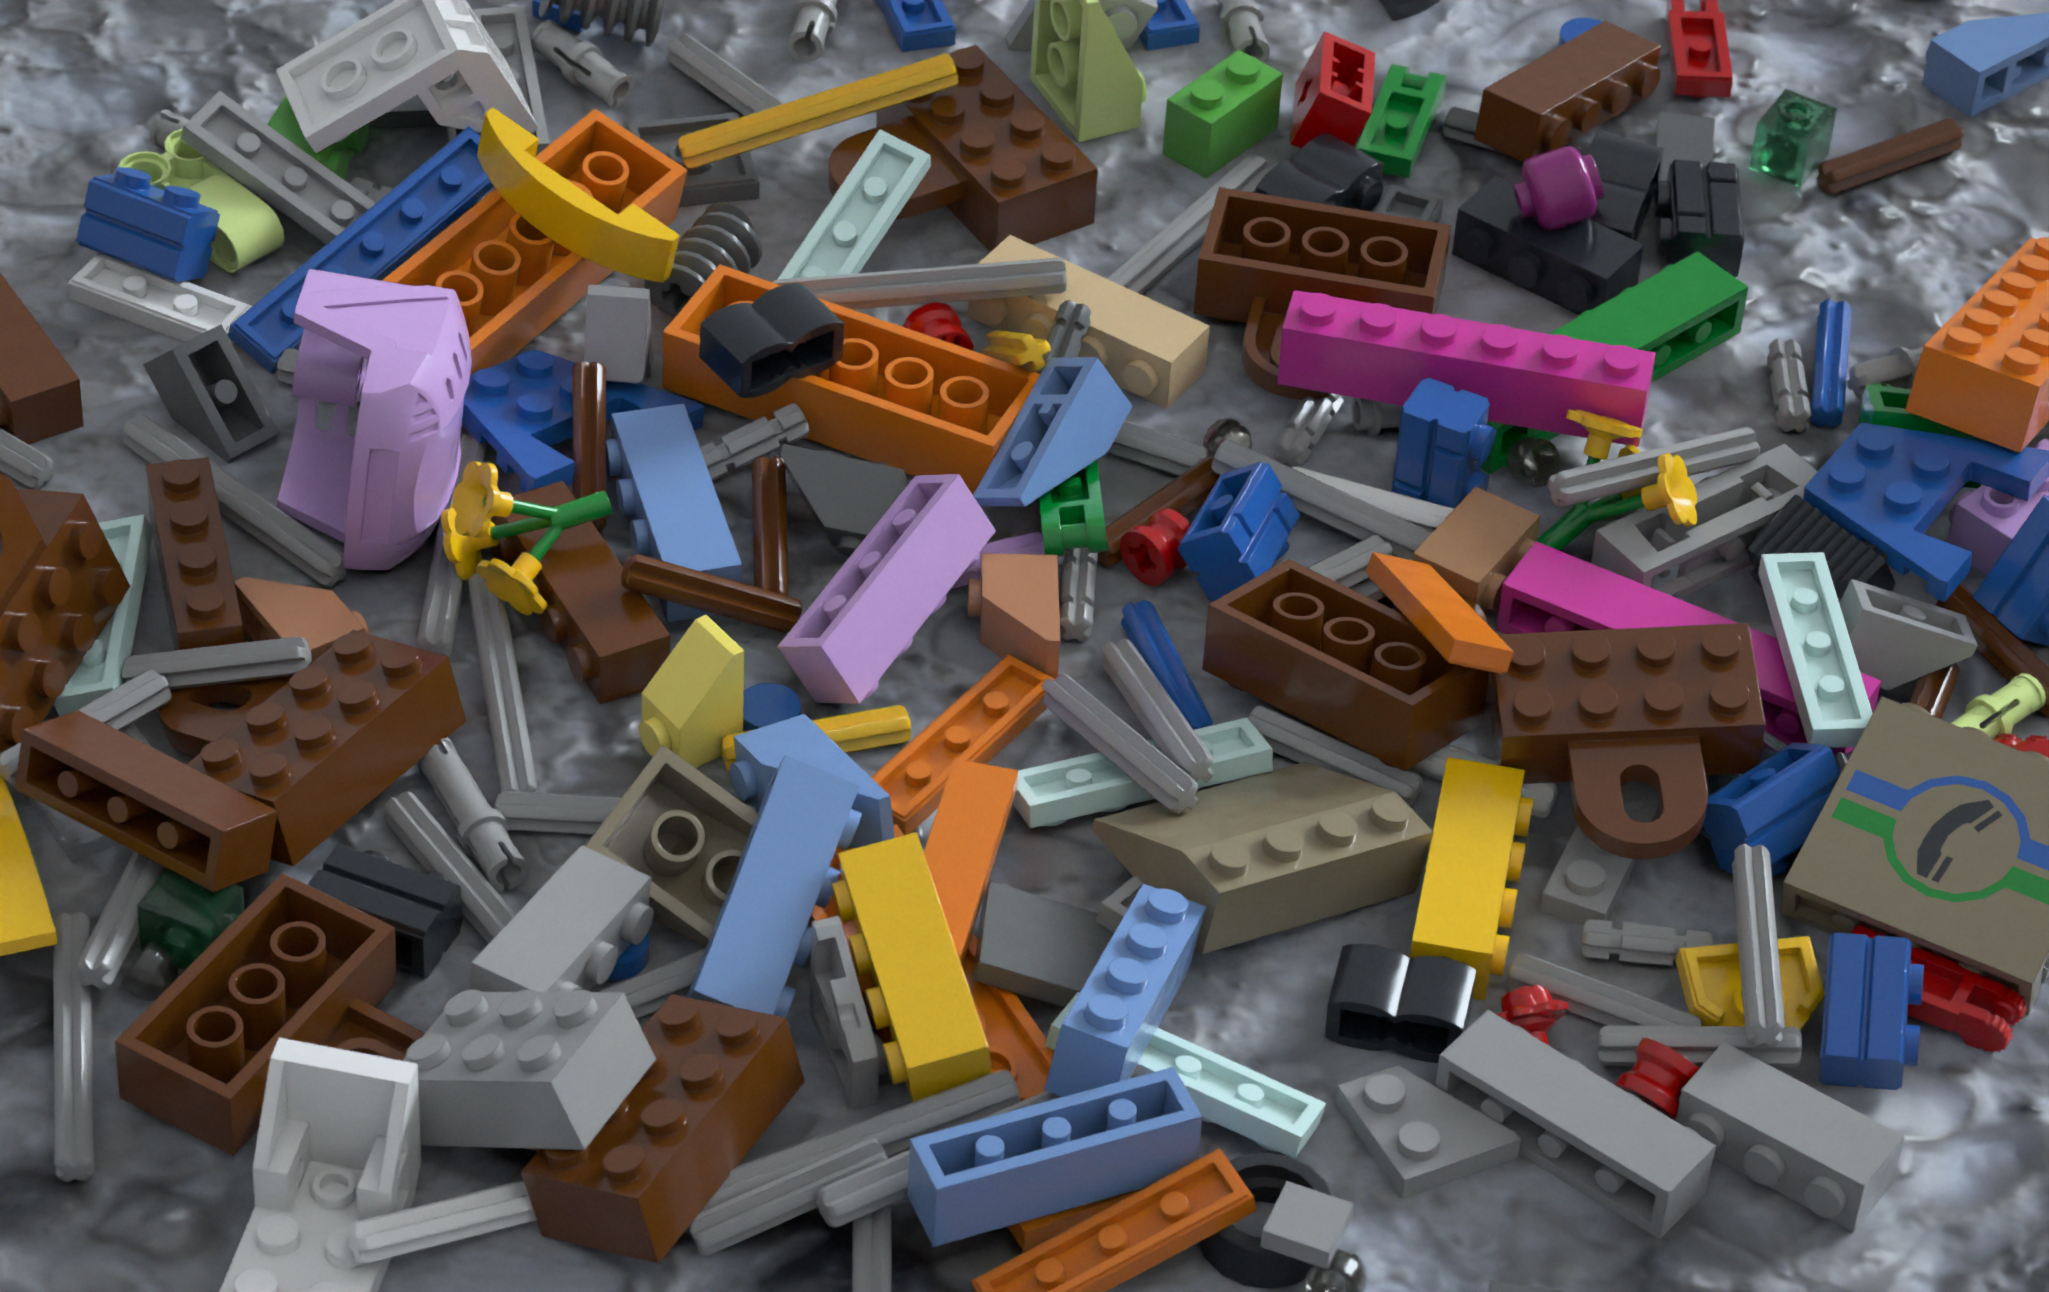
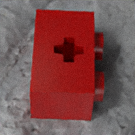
M1323 32L1295 83L1291 145L1301 150L1313 138L1324 133H1330L1354 146L1372 114L1375 52L1328 32Z

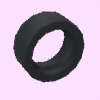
M1257 1153L1239 1156L1229 1161L1254 1196L1255 1202L1276 1204L1287 1181L1332 1196L1328 1183L1313 1168L1289 1156ZM1233 1225L1199 1242L1205 1258L1223 1276L1245 1286L1274 1289L1296 1285L1315 1274L1320 1268L1316 1265L1260 1247L1261 1238L1242 1232Z

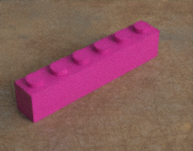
M1294 290L1282 327L1277 384L1403 406L1422 379L1432 378L1454 386V391L1456 392L1466 390L1488 398V403H1490L1488 421L1588 438L1589 432L1581 424L1566 418L1568 410L1575 411L1577 409L1591 412L1643 429L1656 352L1633 349L1625 345H1609L1574 339L1566 335H1551L1516 329L1503 324L1493 325L1464 320L1445 314H1430L1406 310L1381 303L1372 304L1331 297L1323 293H1308ZM1623 437L1612 440V443L1639 447L1641 438Z
M1535 541L1502 585L1496 630L1504 634L1734 624L1738 622ZM1750 628L1766 723L1764 740L1782 748L1793 742L1807 743L1778 640L1775 637ZM1860 672L1873 713L1877 704L1881 680ZM1838 747L1830 749H1832L1833 755H1835L1838 752L1846 754L1854 750L1855 747Z

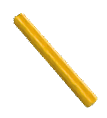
M943 53L683 135L678 139V146L688 169H695L955 87L958 84L957 70L951 56Z

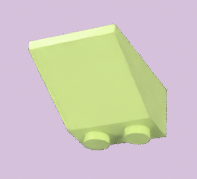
M1035 0L1030 79L1076 140L1080 143L1139 128L1142 103L1147 98L1146 83L1141 72L1133 64L1098 0Z

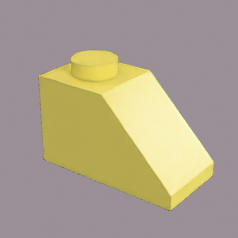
M706 614L694 620L643 690L642 722L638 728L641 742L651 756H654L659 748L664 745L694 768H698L722 756L721 740L725 735L743 732L744 650Z

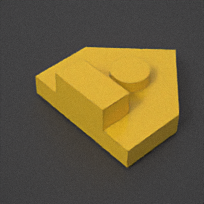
M1809 936L1777 939L1785 1027H1796L1800 1029V1032L1820 1007L1825 996ZM1738 943L1680 948L1675 961L1688 1012L1698 1016L1702 1020V1026L1745 1027Z

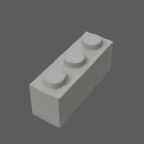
M581 845L472 961L470 990L476 989L481 992H518L521 990L573 992L577 990L589 991L595 983L603 984L611 975L618 957L630 944L638 945L650 929L654 916L653 908L649 907L651 877Z
M1724 1041L1681 1090L1676 1116L1677 1123L1693 1129L1701 1137L1716 1145L1714 1159L1852 1232L1858 1228L1894 1183L1905 1137Z

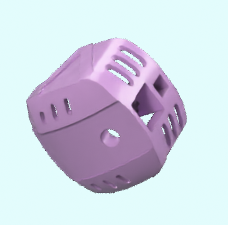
M309 269L294 313V323L304 328L296 360L292 396L299 398L293 440L277 499V508L290 517L343 542V568L389 570L420 549L431 535L441 517L442 511L445 510L458 477L461 458L460 433L464 399L469 385L472 366L470 338L458 295L453 289L429 285H404ZM359 394H361L356 436H353L347 430L349 406L356 407ZM318 401L336 404L331 427L325 431L320 430L316 425Z

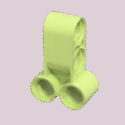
M183 128L167 136L164 142L165 153L160 155L149 151L136 152L127 155L120 161L118 167L137 169L152 176L150 185L165 190L166 186H179L191 189L201 195L199 204L218 210L220 218L215 240L210 243L212 248L210 261L222 270L234 273L279 249L284 244L283 227L273 209L216 164L182 141Z

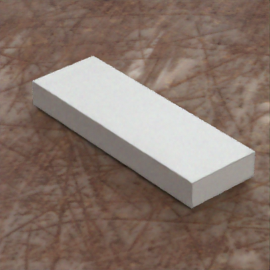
M99 252L67 282L70 300L183 342H187L222 324L228 335L230 325L252 307L249 304L186 281H171Z

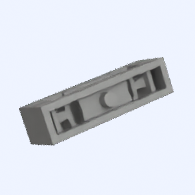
M1784 443L1758 455L1755 459L1747 460L1713 477H1706L1695 484L1697 492V504L1695 505L1697 523L1693 526L1676 525L1669 515L1667 506L1653 511L1643 508L1619 520L1608 522L1602 528L1596 530L1591 564L1651 588L1655 575L1658 574L1662 578H1666L1671 573L1669 569L1680 564L1676 579L1654 588L1680 599L1752 565L1745 547L1795 494L1803 499L1804 487L1818 471Z

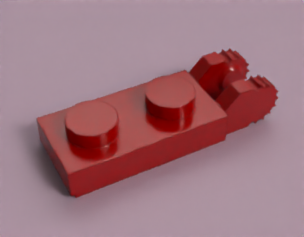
M1667 0L1666 35L1674 95H1687L1694 98L1730 97L1733 74L1724 12H1719L1718 0H1700L1698 11H1685L1684 0Z
M1861 925L1855 926L1851 933L1863 934L1868 938L1887 936ZM1911 947L1910 964H1923L1924 974L1921 1005L1908 1004L1907 1015L1952 1033L1956 1030L1967 1045L1977 1049L1983 1048L1985 1052L1991 1051L1994 1053L1997 1051L2000 1053L2002 1049L2005 1050L2013 1036L2011 1034L2013 1029H2010L2009 1025L2015 1026L2016 1023H2020L2027 1010L2025 1007L2027 1002L2023 1000L2024 996L2019 995V991L2016 992L2012 988H2006L2004 984L1981 976L1982 972L1977 974L1960 967L1957 962L1918 947Z

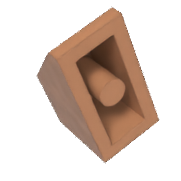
M982 553L980 579H968L967 617H979L980 643L1001 658L1009 654L1054 679L1058 677L1060 654L1057 555Z
M243 577L234 581L243 623V635L247 642L301 636L306 638L313 662L331 648L338 638L352 630L370 634L362 615L356 610L350 611L332 590Z

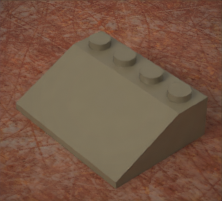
M1307 762L1197 791L1195 794L1199 800L1197 805L1193 809L1186 807L1179 814L1170 812L1160 802L1094 819L1092 826L1093 832L1132 876L1136 875L1142 883L1157 889L1176 891L1190 901L1207 906L1195 946L1202 954L1415 892L1434 833L1395 791Z

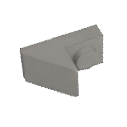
M588 285L584 362L597 361L602 363L606 368V381L641 383L645 377H651L653 344L650 289Z

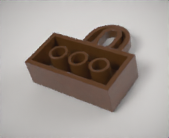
M976 44L948 53L953 59L958 74V84L955 87L877 111L876 128L855 134L843 140L835 147L829 158L828 186L830 193L834 197L879 129L930 154L931 167L895 220L914 217L947 206L989 252L995 249L1009 235L1034 245L1094 224L1098 168Z
M1219 187L1198 258L1193 314L1215 317L1223 321L1247 323L1243 338L1242 364L1247 375L1263 389L1282 397L1303 400L1309 396L1314 399L1328 398L1329 393L1277 384L1282 327L1293 291L1323 293L1331 297L1372 304L1381 303L1395 308L1436 314L1445 278L1451 225Z
M0 473V753L21 742L24 728L43 722L56 702V698L62 694L65 685H67L77 670L83 657L91 649L95 640L131 587L84 494L21 488L17 491L11 480L2 473Z
M1287 559L1208 604L1202 670L1228 682L1231 687L1237 690L1245 691L1277 707L1282 713L1295 716L1327 732L1332 737L1347 742L1378 758L1387 766L1398 768L1405 772L1483 723L1489 671L1448 663L1381 590L1366 597L1303 565ZM1458 593L1487 623L1485 613L1480 606L1467 596Z
M1749 623L1498 634L1514 651L1507 673L1489 672L1487 696L1496 765L1525 770L1523 784L1570 782L1573 809L1579 827L1593 843L1607 852L1629 859L1649 860L1666 857L1682 850L1697 837L1704 824L1708 799L1705 775L1744 774L1760 764L1766 723ZM1631 781H1643L1650 784L1657 792L1661 816L1651 822H1638L1630 818L1624 810L1621 787Z
M352 630L338 638L331 648L308 665L307 668L296 672L293 676L170 690L172 697L169 703L159 708V715L169 743L181 752L196 756L186 765L277 810L270 859L290 866H295L427 755L435 744L439 745L441 739L447 738L466 722L448 656ZM217 702H228L241 707L233 710H218L208 705Z
M281 873L115 1041L119 1098L234 1156L259 1129L270 1058L279 1038L402 1061L407 1056L408 1048L415 1041L422 1038L424 1033L414 1026L375 1008L396 985L395 927L285 873Z
M671 994L642 1028L656 1060L586 1149L525 1148L538 1151L521 1171V1175L542 1236L659 1263L729 1177L730 1171L738 1166L804 1084L805 1079L786 1017Z

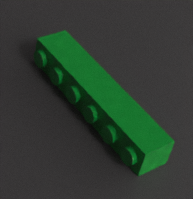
M1697 251L1675 264L1666 266L1659 273L1636 286L1624 289L1619 295L1598 307L1584 311L1576 319L1560 328L1545 334L1566 335L1574 339L1609 345H1625L1633 349L1656 352L1652 383L1741 332L1749 287ZM1488 421L1487 425L1496 428V436L1491 452L1482 463L1481 469L1490 475L1559 436L1560 433Z

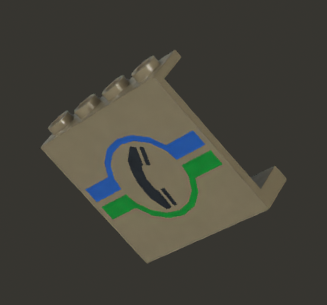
M1881 697L1783 882L1782 915L1831 935L1835 932L1851 934L1855 926L1861 925L1890 937L1907 938L1909 941H1912L1911 947H1918L1957 962L1960 967L1977 974L1982 972L1981 976L2004 984L2008 989L2012 988L2016 992L2019 991V995L2024 996L2023 1000L2027 1002L2025 1014L2029 1016L2040 994L2042 970L2049 957V758L2035 751L2022 752L1994 741L1987 733L1977 728H1961L1933 717L1926 709L1916 704H1900Z

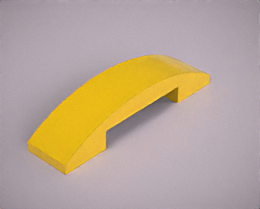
M493 107L485 113L477 157L493 186L526 221L566 249L603 267L640 279L663 283L670 277L680 238L679 234L634 203L620 214H616L537 160L535 156L539 138Z

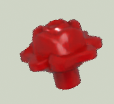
M1537 984L1534 986H1522L1501 997L1502 1012L1496 1015L1513 1025L1523 1028L1531 1036L1549 1046L1546 1032L1555 1025L1556 1020L1566 1014L1565 1011L1569 1010L1567 1002L1553 1000L1548 989Z

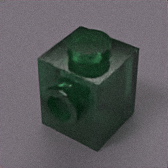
M1785 89L1757 122L1749 169L1801 188L1829 153L1837 108Z
M166 868L137 905L141 953L165 961L175 968L187 969L245 911L243 887L233 884L212 892Z

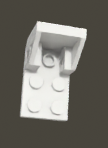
M394 0L276 69L303 135L315 153L320 152L335 142L345 139L352 132L381 115L395 110L402 103L416 95L420 97L438 125L463 130L469 126L475 132L481 133L485 113L493 107L530 133L539 129L507 61L466 0ZM454 73L453 77L448 82L441 84L438 83Z
M284 1038L278 1039L270 1058L252 1167L255 1208L219 1292L379 1291L391 1258L367 1264L359 1263L356 1261L353 1251L348 1248L347 1237L350 1236V1226L357 1221L409 1209L412 1206L421 1164L418 1064Z

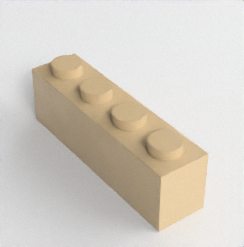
M1009 235L978 264L1060 257ZM1064 260L1066 266L1067 287L1063 293L968 301L969 318L995 330L1031 334L1033 338L1045 340L1048 338L1051 327L1056 324L1054 319L1060 304L1067 300H1071L1076 304H1085L1091 311L1090 325L1085 337L1080 341L1082 346L1078 357H1098L1120 388L1166 409L1206 372L1209 325Z

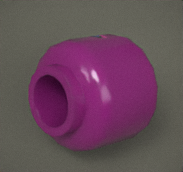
M1564 146L1525 160L1521 169L1522 182L1513 185L1515 199L1522 217L1534 216L1538 225L1547 231H1553L1591 218L1596 212L1597 200L1604 198L1600 175L1591 154L1582 156L1576 148L1571 146Z

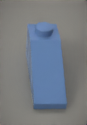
M2049 13L1969 20L1947 32L1940 33L1931 39L1927 48V61L1922 85L1971 118L2049 78Z
M1098 357L1049 358L973 494L980 506H1027L1108 452L1128 416L1132 404Z
M805 714L733 736L736 762L730 766V776L735 792L742 801L748 800L759 811L770 780L784 755H787L859 785L851 809L862 813L849 845L850 847L859 848L895 838L890 795Z

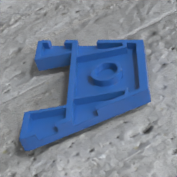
M536 349L523 352L515 358L490 368L478 370L473 375H470L462 416V425L478 443L489 442L497 451L496 463L506 474L514 473L515 471L521 478L520 490L523 493L560 481H564L566 486L573 483L575 461L550 446L573 437V367L576 362ZM606 381V423L612 421L611 414L684 403L693 430L696 431L703 427L705 406L698 402L640 383Z
M1860 423L1804 487L1803 500L1807 501L1813 508H1817L1831 521H1835L1849 534H1853L1858 541L1864 543L1867 540L1886 553L1888 566L1901 575H1905L1911 570L1927 581L1926 592L1934 598L1945 602L1970 572L1972 552L1923 533L1967 481L1989 486L1997 491L2028 502L2049 476V451L2025 447L2019 453L1989 441Z

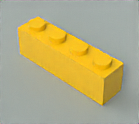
M1447 757L1433 828L1434 833L1431 839L1412 938L1410 958L1417 956H1442L1474 968L1476 970L1473 999L1485 1001L1490 974L1499 976L1504 974L1510 936L1499 935L1497 931L1498 927L1512 928L1518 889L1506 888L1505 886L1506 881L1520 882L1526 844L1513 842L1514 835L1528 836L1534 798L1521 796L1525 770Z
M917 832L838 853L842 881L831 883L833 896L841 922L854 920L858 934L848 936V941L858 976L871 973L874 982V988L865 990L874 1027L876 1030L888 1027L892 1042L883 1044V1051L893 1085L906 1082L911 1101L915 1102L991 1074L992 1066L989 1046Z

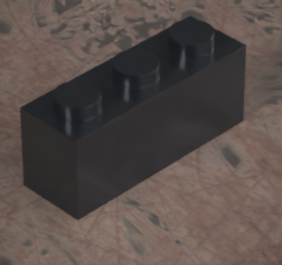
M1496 175L1458 208L1452 255L1578 315L1598 307L1619 295L1624 289L1638 284L1643 244L1590 219L1553 231H1547L1538 225L1534 216L1522 217L1513 191L1514 184Z

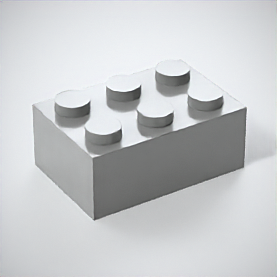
M471 989L459 992V994L452 997L445 1004L444 1012L422 1038L415 1041L408 1048L407 1056L402 1061L418 1064L421 1146L585 1150L656 1058L624 992H590L588 990L573 992H535L533 990L481 992L480 990Z

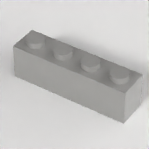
M1485 1011L1440 1054L1435 1083L1437 1088L1515 1131L1521 1138L1519 1149L1521 1156L1656 1238L1661 1239L1707 1192L1716 1145L1701 1137L1693 1129L1677 1123L1644 1103L1634 1094L1625 1092L1588 1070L1580 1062L1568 1058L1531 1036L1523 1028L1511 1024L1493 1012Z

